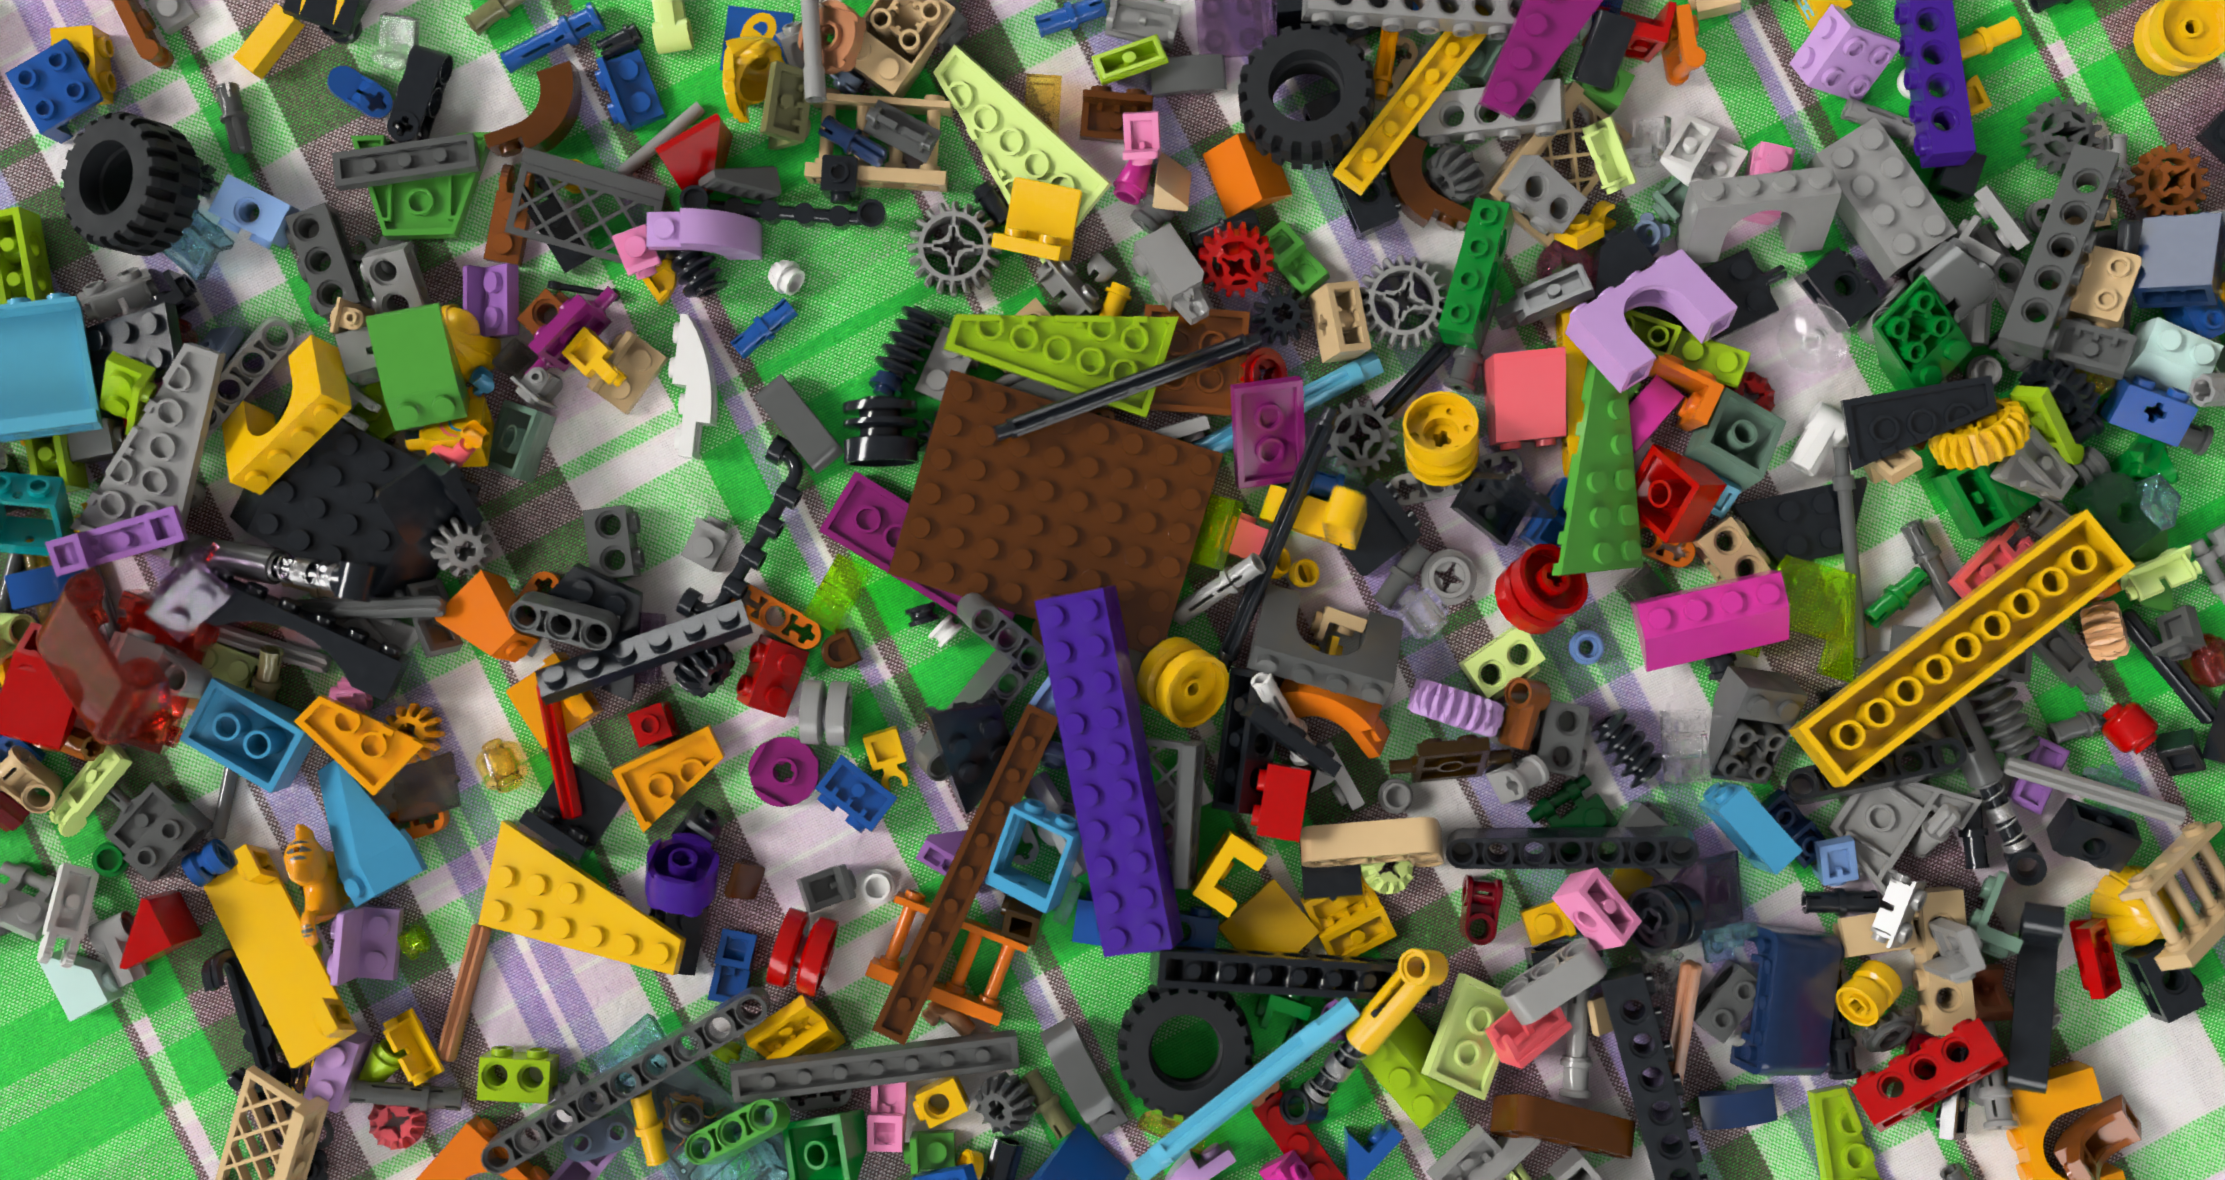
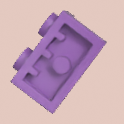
M506 263L490 267L473 265L463 267V309L472 313L476 320H478L480 335L496 339L519 335V321L517 320L519 316L518 265Z

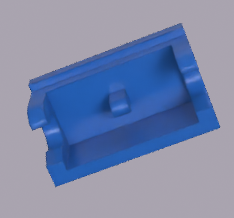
M1565 477L1557 479L1546 494L1551 500L1550 505L1558 511L1554 519L1531 517L1518 538L1532 547L1537 544H1553L1559 547L1557 545L1559 531H1564L1567 515L1563 505L1568 479Z

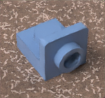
M1850 835L1814 842L1817 864L1812 865V870L1823 886H1842L1847 881L1859 879L1855 840Z

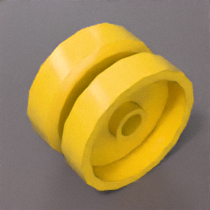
M2161 0L2142 13L2135 25L2133 42L2137 56L2147 68L2157 74L2167 76L2186 74L2200 65L2213 60L2225 51V0Z
M1172 637L1163 640L1152 648L1142 661L1137 675V690L1142 701L1177 726L1185 728L1201 725L1214 716L1223 704L1229 688V674L1225 664L1184 637Z

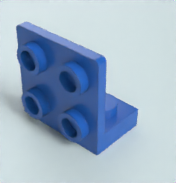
M67 39L59 41L5 73L39 133L61 144L73 137L67 127V124L70 123L69 121L99 104L104 99L73 44Z

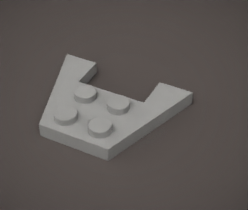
M1873 769L1865 771L1866 775L1871 779H1881L1884 777V772ZM1913 782L1848 796L1828 825V829L1835 837L1850 835L1855 840L1857 865L1884 897L1891 877H1896L1898 872L1892 867L1929 812L1935 814L1944 803L1950 802L1953 806H1958L1961 809V819L1954 827L1958 830H1963L1983 800L1923 783Z

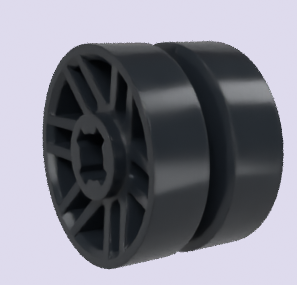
M1670 882L1641 888L1633 892L1626 901L1642 920L1630 939L1638 948L1645 952L1655 954L1689 946L1695 943L1703 932L1705 914L1702 903L1695 892L1684 884Z

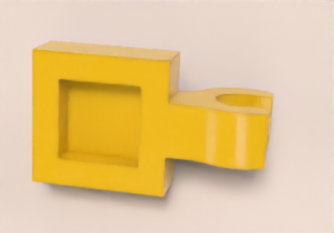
M1606 200L1599 201L1593 207L1589 216L1577 214L1563 234L1554 233V240L1579 250L1605 237L1604 230H1610L1616 225V220L1605 217L1609 211L1615 209V204Z
M584 326L561 352L586 377L592 378L597 372L607 384H614L618 388L627 378L617 366L607 360L614 351L588 327Z

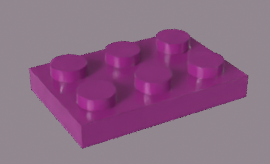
M1300 376L1231 384L1236 487L1238 489L1291 482L1305 449L1303 379Z

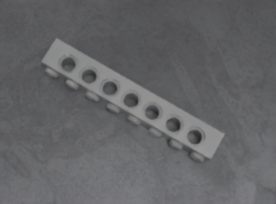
M1302 0V21H1310L1312 25L1321 27V25L1331 26L1333 23L1347 24V27L1351 29H1365L1368 26L1382 27L1384 31L1388 32L1418 29V33L1426 35L1436 34L1439 31L1453 32V35L1457 37L1487 34L1490 39L1502 40L1507 38L1516 18L1511 13L1510 8L1520 9L1523 0H1412L1418 5L1419 10L1417 11L1410 10L1405 5L1404 0H1381L1383 8L1374 7L1369 0H1347L1348 5H1340L1335 0ZM1440 3H1448L1453 8L1454 13L1443 11ZM1475 5L1485 7L1489 16L1479 14ZM1592 16L1569 45L1581 42L1589 33L1592 26Z

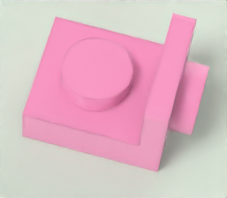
M645 224L612 236L627 276L636 275L637 280L657 274L655 267L662 265L656 250H649L646 247L647 227Z

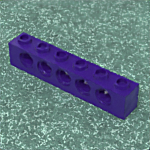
M1896 0L1894 21L1896 25L1900 26L1899 54L1901 57H1904L1906 65L1904 87L1906 90H1909L1911 98L1909 119L1915 125V155L1920 157L1921 168L1964 165L1976 152L1953 0ZM1919 25L1927 27L1930 32L1923 30ZM1924 57L1931 59L1935 64L1928 63ZM1929 90L1937 92L1940 97H1935ZM1934 123L1941 124L1945 131L1938 129Z

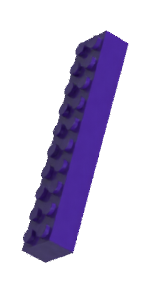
M1116 585L1037 600L1035 605L1104 957L1173 949L1184 939L1175 888H1173V877Z

